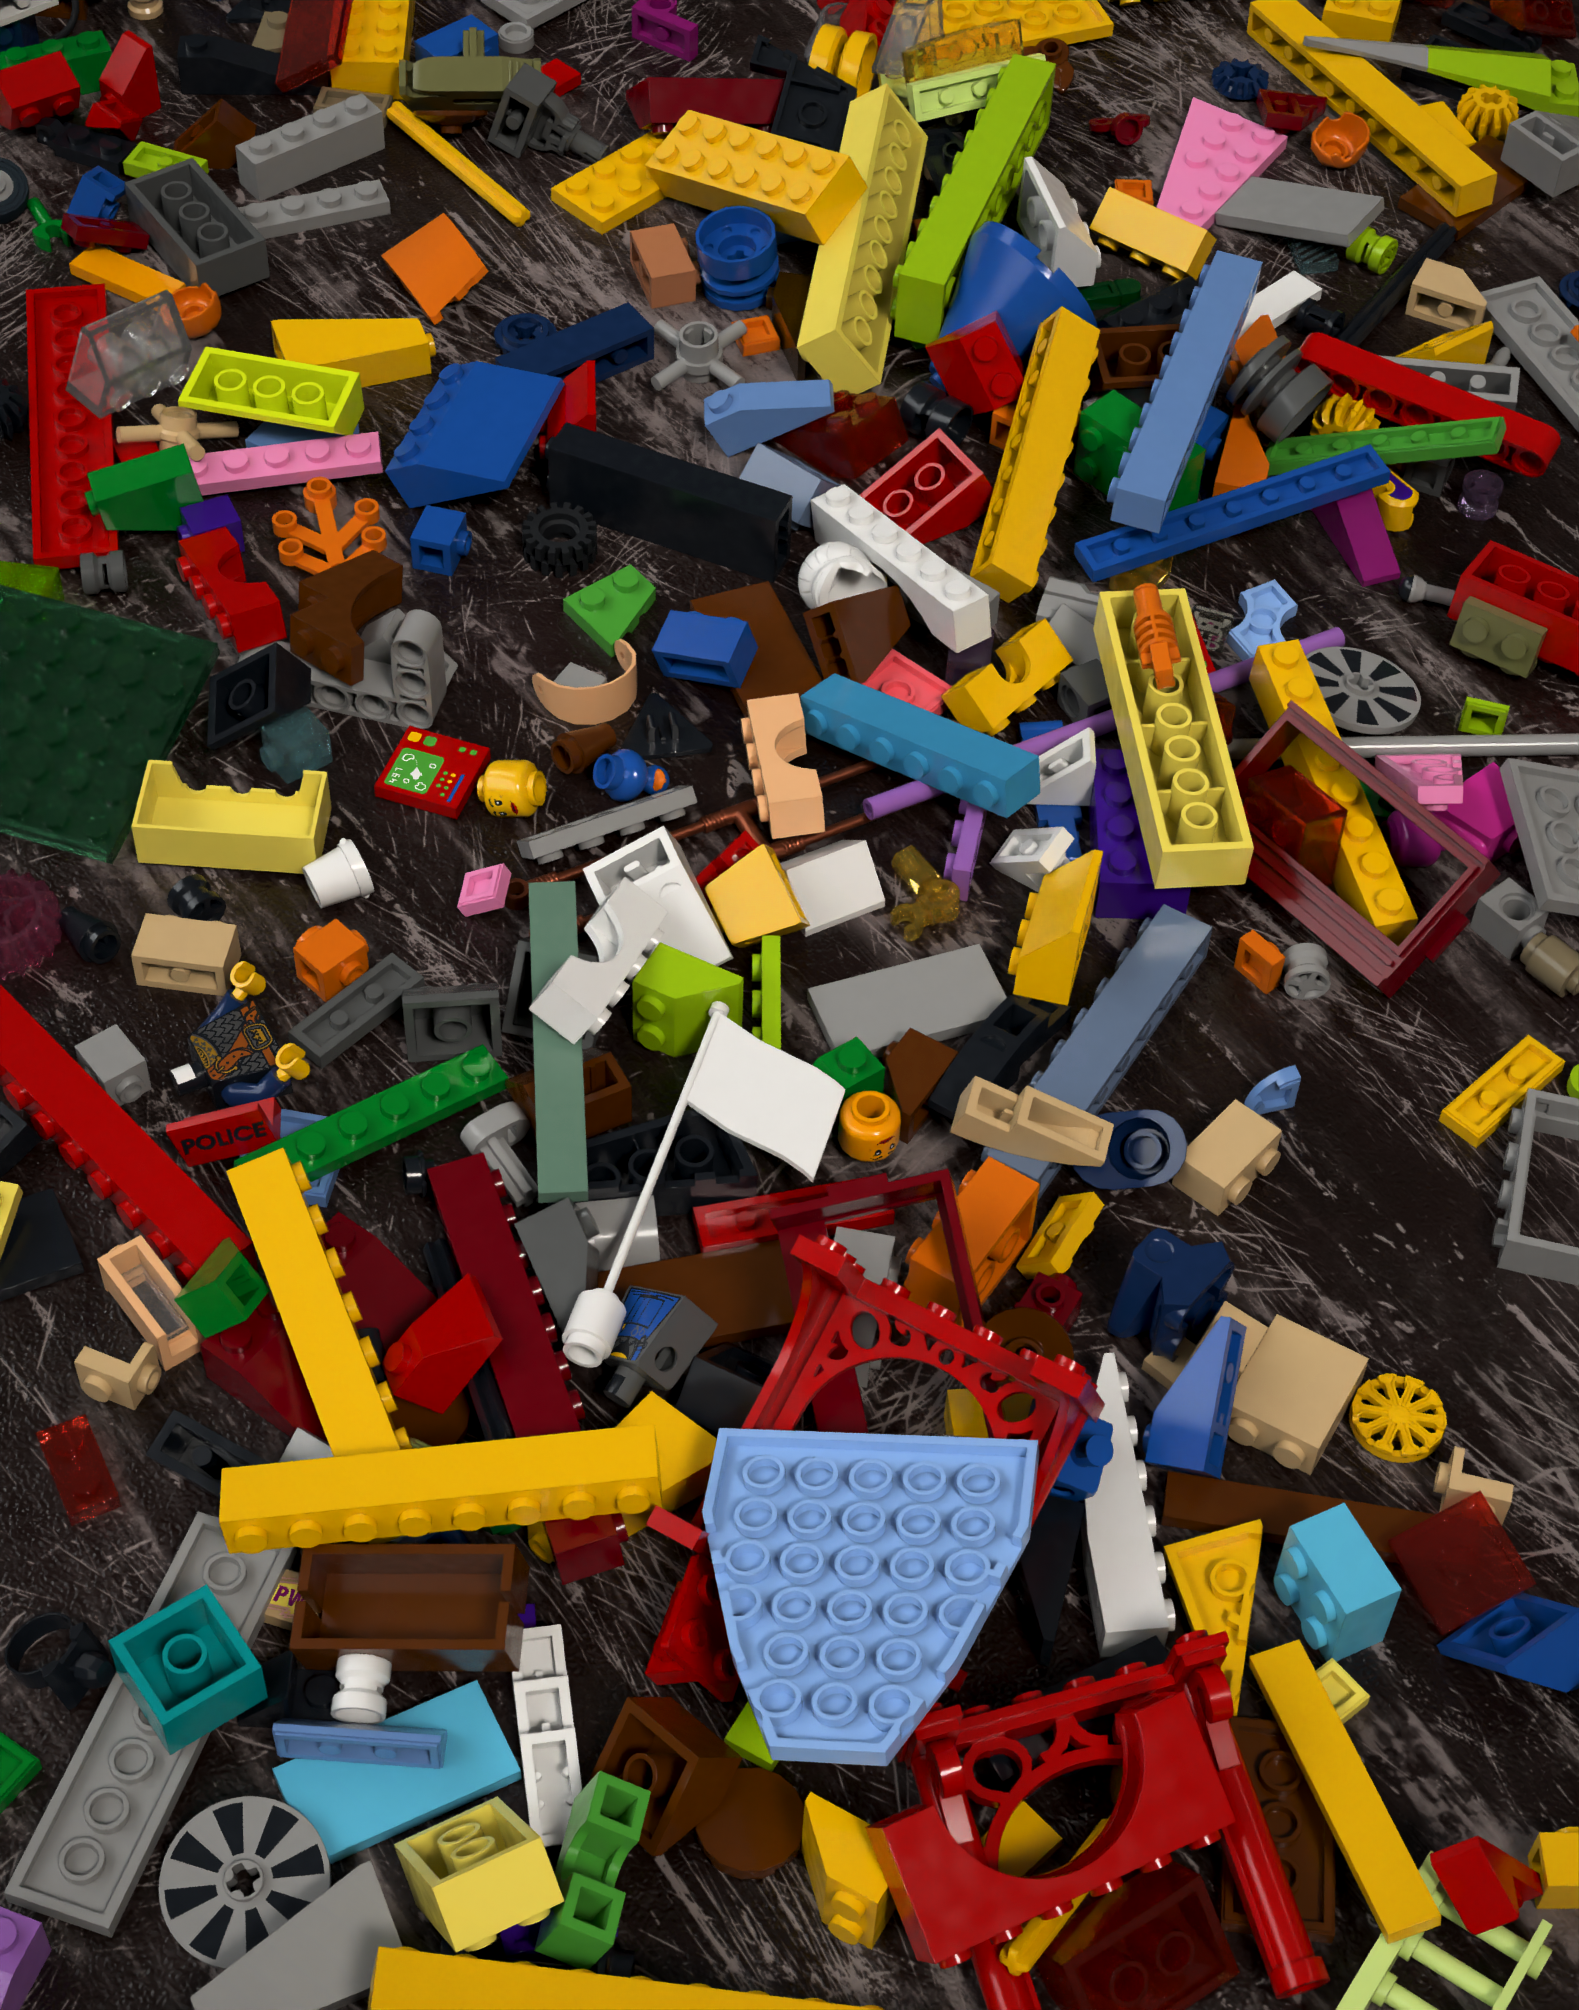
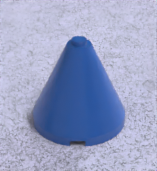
M986 221L971 236L938 339L997 310L1025 368H1027L1040 323L1061 306L1096 328L1097 322L1087 301L1060 268L1053 273L1036 257L1041 252L1038 247L1013 229L997 222ZM931 360L929 370L932 376L929 380L933 386L947 394L948 392Z

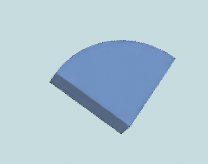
M1296 1065L1278 1070L1260 1081L1248 1094L1244 1103L1245 1106L1259 1115L1293 1107L1301 1081Z

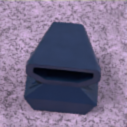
M1163 1228L1151 1231L1132 1253L1108 1319V1332L1119 1338H1127L1149 1331L1153 1355L1164 1356L1171 1362H1174L1179 1357L1175 1354L1182 1340L1186 1337L1195 1344L1203 1335L1224 1301L1227 1300L1228 1293L1224 1291V1287L1233 1273L1235 1264L1230 1261L1222 1241L1190 1246Z

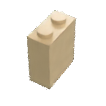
M1276 1314L1237 1381L1228 1431L1229 1437L1241 1445L1252 1446L1273 1456L1285 1467L1299 1469L1311 1475L1358 1388L1361 1386L1369 1358Z

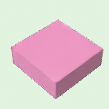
M502 863L465 873L457 908L465 917L503 908L512 874L510 870Z

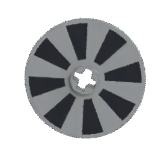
M1339 646L1317 649L1306 655L1336 726L1363 734L1383 735L1399 732L1410 726L1416 719L1421 706L1420 692L1410 676L1391 661L1365 650Z
M242 1796L220 1801L194 1816L179 1831L168 1848L159 1877V1902L165 1923L173 1937L186 1952L204 1964L225 1970L331 1887L332 1875L329 1856L314 1826L291 1806L275 1799L258 1796ZM245 1869L250 1876L260 1874V1878L253 1882L255 1892L246 1897L240 1890L231 1892V1888L238 1884L236 1874Z

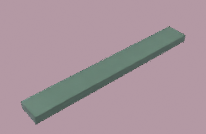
M575 881L528 883L532 1003L546 982L570 955L578 958ZM532 1012L538 1203H556L568 1197L573 1202L589 1201L582 1037L573 1045Z

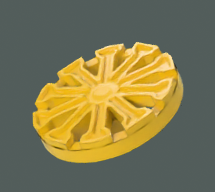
M1385 1373L1377 1376L1375 1379H1369L1358 1388L1352 1400L1349 1411L1351 1430L1358 1442L1367 1451L1381 1459L1396 1463H1410L1424 1459L1437 1449L1442 1441L1447 1425L1446 1412L1443 1409V1403L1438 1394L1433 1389L1430 1390L1424 1386L1425 1383L1408 1375L1402 1377L1393 1373ZM1382 1388L1384 1390L1386 1397H1384L1377 1390ZM1396 1388L1405 1389L1401 1398H1399ZM1414 1394H1417L1422 1398L1413 1403H1410ZM1368 1400L1373 1405L1363 1404L1361 1401ZM1431 1409V1410L1433 1411L1434 1415H1433V1414H1426V1413H1423V1412H1425V1411ZM1360 1418L1374 1419L1368 1423L1360 1422ZM1424 1427L1433 1428L1436 1432L1430 1433ZM1379 1432L1383 1438L1377 1441L1373 1440L1371 1436ZM1412 1436L1416 1438L1419 1442H1421L1423 1446L1419 1447L1413 1443ZM1392 1442H1400L1402 1449L1393 1450Z

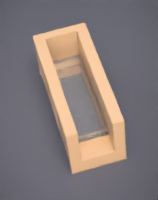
M142 1235L125 1244L115 1246L107 1254L97 1258L105 1290L109 1291L144 1339L148 1343L155 1345L157 1357L165 1372L201 1352L200 1344L205 1340V1337L174 1301L181 1292L182 1287Z

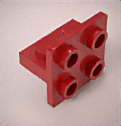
M702 1554L692 1555L683 1580L677 1582L674 1593L671 1596L670 1604L658 1638L655 1641L645 1675L656 1685L699 1682L720 1702H731L740 1678L732 1660L713 1563Z

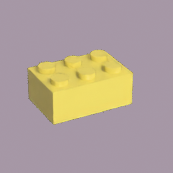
M498 1796L394 1844L417 1907L456 1953L463 1949L467 1952L482 1949L496 1940L497 1933L516 1924L527 1926L537 1923L550 1914V1908L564 1902L541 1837Z

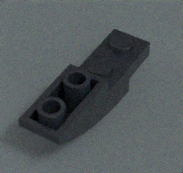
M1009 995L980 1025L955 1057L928 1099L927 1107L953 1120L960 1095L974 1076H978L1008 1090L1018 1081L1020 1066L1069 1022L1072 1006L1024 996L1018 999Z

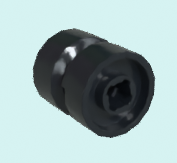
M923 380L915 384L905 396L899 410L898 423L900 427L919 437L925 436L926 438L940 428L958 447L970 430L974 411L972 406L952 395L946 396L943 390Z

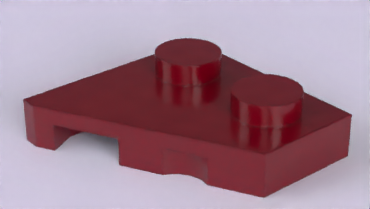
M1259 89L1256 100L1264 126L1270 127L1275 133L1287 134L1290 130H1303L1324 114L1327 97Z

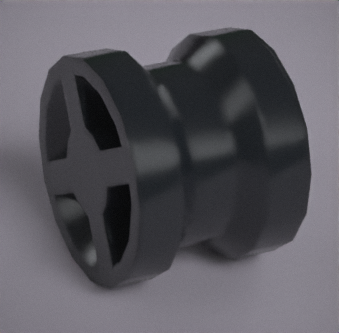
M198 874L186 876L178 881L170 890L167 898L168 906L174 913L181 915L182 918L220 921L226 909L224 899L217 892L211 891V885L208 881Z

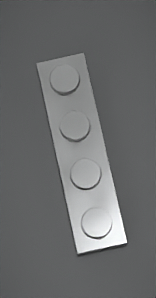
M380 179L362 181L338 188H326L318 192L298 196L291 195L283 199L251 203L247 206L238 207L265 239L391 214L390 201Z
M678 785L518 840L517 844L522 858H536L538 864H544L562 858L564 856L562 849L578 844L579 850H584L605 842L603 837L605 834L618 830L620 836L641 831L646 828L644 821L659 816L660 822H665L686 814L684 807L697 803L693 786Z

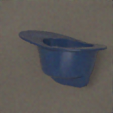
M1143 1109L1104 1113L1097 1115V1117L1114 1124L1105 1163L1101 1167L1073 1165L1079 1176L1096 1188L1119 1190L1153 1187L1168 1182L1179 1173L1186 1160L1187 1141L1184 1131L1178 1122L1162 1111Z

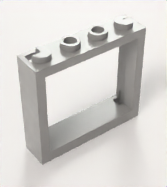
M1528 1088L1521 1109L1512 1108L1508 1125V1132L1514 1133L1516 1136L1515 1143L1508 1142L1503 1170L1511 1171L1510 1179H1503L1497 1202V1208L1505 1209L1504 1219L1498 1218L1492 1238V1246L1500 1248L1497 1268L1579 1286L1578 1247L1520 1235L1534 1131L1579 1141V1099Z

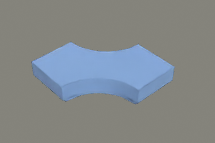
M1275 579L1240 592L1238 603L1243 609L1245 618L1241 624L1230 630L1227 644L1244 661L1255 657L1257 646L1285 641L1280 628L1287 620L1296 616L1298 605Z

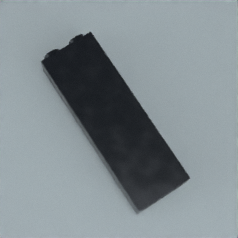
M567 422L556 437L552 436L547 442L545 459L548 460L549 474L546 480V490L549 491L550 503L557 502V508H563L564 502L571 503L572 510L579 505L584 508V514L590 512L593 515V521H596L597 525L774 583L790 558L792 495Z

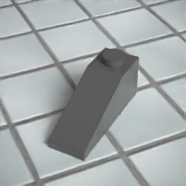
M569 1197L514 1224L562 1334L578 1295L583 1291L593 1290L598 1287L599 1250L593 1237L600 1234L589 1209L585 1207L580 1210Z

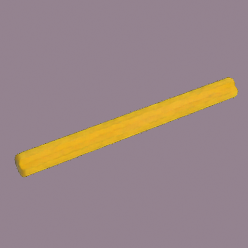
M393 102L391 107L386 110V116L516 227L524 226L525 221L530 219V211L425 122L416 117L401 102Z

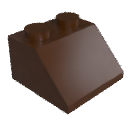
M627 1697L587 1784L599 1771H603L651 1791L638 1844L652 1856H661L721 1805L743 1757L673 1698Z

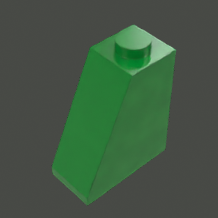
M184 443L89 472L87 476L92 490L84 492L92 516L100 514L106 530L177 531L176 527L182 525L180 507L204 501Z

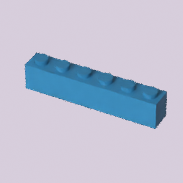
M836 673L800 696L805 722V734L997 815L1008 818L1040 794L1039 756Z

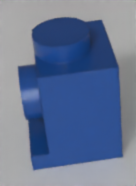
M99 165L82 175L67 213L113 219L120 207V203L116 200L126 194L125 182Z

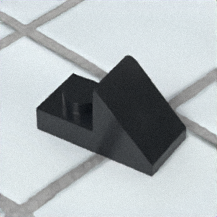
M287 1651L260 1664L268 1698L238 1715L239 1727L273 1728V1723L282 1718L343 1722L333 1718L330 1714L332 1698L334 1694L341 1690L339 1688L340 1682L335 1677L336 1671L298 1669L295 1655L291 1651Z

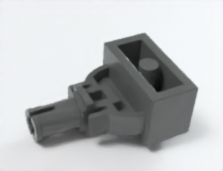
M524 63L506 86L487 141L518 159L529 146L542 151L554 150L562 156L571 150L594 164L603 159L609 149L608 144L582 131L580 118L571 114L563 100L553 93L557 82Z

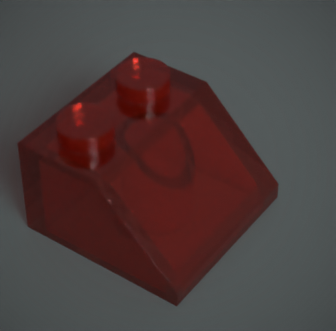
M1291 765L1249 777L1243 802L1246 819L1324 885H1331L1348 810Z

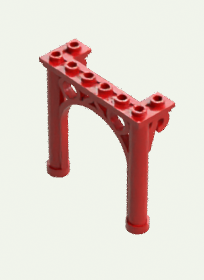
M1207 1630L1189 1632L1176 1639V1645H1173L1165 1662L1162 1664L1147 1667L1146 1662L1131 1663L1116 1670L1115 1677L1097 1682L1094 1676L1080 1677L1066 1683L1063 1686L1064 1691L1043 1696L1040 1690L1026 1692L1013 1698L1010 1701V1706L992 1711L989 1705L975 1706L962 1712L960 1704L944 1708L942 1703H935L896 1754L898 1763L905 1761L907 1770L911 1769L922 1804L935 1806L945 1827L964 1850L984 1865L999 1871V1847L1004 1829L1015 1810L1030 1794L1048 1781L1076 1769L1098 1765H1123L1122 1741L1116 1718L1112 1727L1113 1742L1116 1745H1108V1735L1089 1733L1078 1724L1079 1722L1120 1712L1161 1692L1184 1691L1236 1819V1822L1219 1829L1221 1835L1219 1840L1276 1999L1289 1998L1309 1992L1325 1985L1331 1980L1323 1957L1316 1956L1229 1720L1233 1718L1234 1714L1233 1700L1226 1677L1220 1668L1227 1657L1225 1649L1230 1642L1226 1631L1208 1635ZM1053 1730V1744L1048 1750L1039 1754L1037 1762L1040 1766L1032 1770V1757L1028 1750L1017 1740ZM1068 1743L1076 1748V1750L1065 1753ZM965 1754L961 1765L959 1756ZM1003 1754L1016 1762L1019 1767L1020 1777L1009 1793L991 1790L977 1782L973 1773V1765L982 1758ZM967 1796L977 1804L998 1809L990 1824L984 1847ZM988 1939L970 1948L973 1954L971 1960L987 2010H1042L1030 1972H1022L1020 1976H1014L1009 1973L1008 1967L1000 1962V1951L1008 1941L992 1945Z

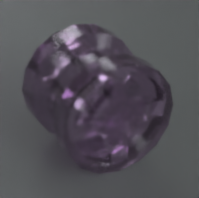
M1480 469L1468 472L1464 477L1462 484L1463 492L1460 494L1457 504L1463 516L1476 521H1485L1493 518L1497 513L1498 499L1501 497L1504 487L1502 479L1497 474L1488 470Z

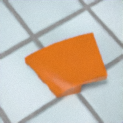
M442 213L381 255L388 268L399 278L406 291L418 303L425 316L434 325L443 319L441 310L448 303L460 301L470 288L488 273L487 268L445 213Z

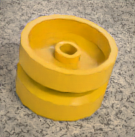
M825 23L816 35L808 65L814 69L818 66L857 88L858 98L871 91L877 61V37L873 33L856 30L848 38L843 27Z

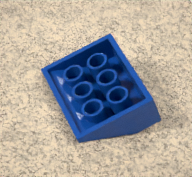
M479 361L462 365L458 363L448 365L440 372L438 381L431 393L424 399V405L417 417L410 423L409 430L403 441L394 450V456L385 470L386 474L409 508L508 489L565 383L559 377Z

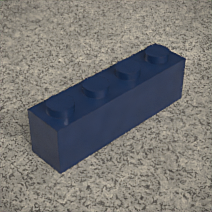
M627 302L495 358V365L559 377L563 380L587 360H595L596 383L654 359V327Z

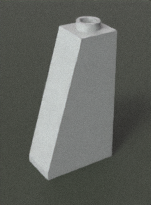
M371 1860L353 1869L190 1997L193 2010H337L368 1997L378 1946L389 1948L403 1947Z

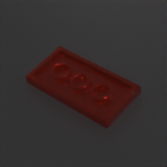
M291 0L275 84L282 92H287L342 64L353 0Z

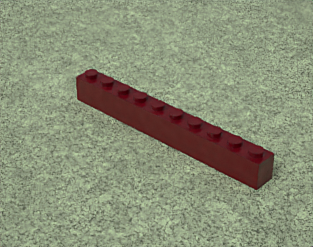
M484 1152L427 1169L434 1199L460 1277L462 1279L467 1273L477 1277L503 1338L488 1359L515 1438L581 1431L578 1421L586 1418L577 1388L567 1391L565 1381L572 1380L568 1362L563 1350L554 1352L551 1343L558 1341L556 1329L550 1312L544 1314L539 1312L538 1306L545 1304L544 1296L537 1275L531 1277L526 1275L525 1269L531 1268L532 1264L521 1239L514 1241L512 1234L518 1232L514 1225L517 1223V1219L511 1203L503 1206L501 1204L500 1198L507 1197V1193L499 1168L490 1171ZM621 1513L591 1516L582 1520L568 1518L542 1521L562 1585L625 1565L620 1543L629 1541V1537Z

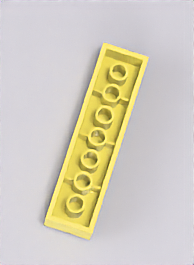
M1185 588L1158 589L1163 610L1173 620L1181 655V662L1172 664L1175 686L1157 689L1153 669H1142L1133 630L1134 621L1137 618L1133 596L1134 590L1100 592L1093 630L1155 889L1244 885L1254 846Z

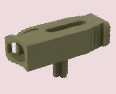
M469 27V30H463V56H433L423 58L415 63L399 60V93L408 104V109L411 112H414V110H488V112H497L506 86L524 63L542 73L541 58L525 59L485 56L484 30H477V27Z

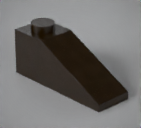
M779 272L775 287H768L766 310H772V323L780 338V346L796 381L806 380L810 363L802 359L796 347L812 276Z

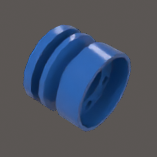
M747 206L725 207L712 212L700 222L695 232L702 292L712 304L732 311L751 310L766 304L768 287H775L780 272L775 224L764 212Z

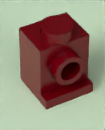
M1038 1272L1020 1302H1016L1013 1308L1028 1307L1046 1312L1054 1317L1068 1333L1079 1316L1083 1293L1077 1290V1285L1070 1277L1062 1273H1053L1049 1277Z

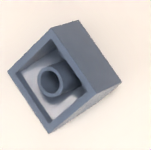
M759 442L739 477L740 479L792 495L791 528L798 531L800 525L814 530L810 500L826 493L831 488L841 486L795 457Z

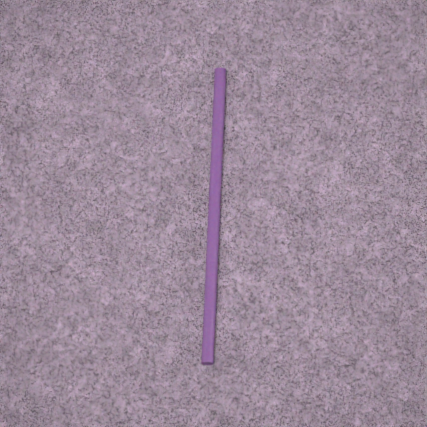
M1334 627L1299 641L1305 655L1312 651L1325 647H1343L1345 645V636L1339 627ZM1254 657L1208 673L1212 690L1219 693L1248 682ZM1113 710L1104 711L1014 744L1013 746L1040 756L1088 727L1094 731L1095 738L1117 730ZM915 780L864 799L863 809L868 819L874 820L942 795L945 792Z

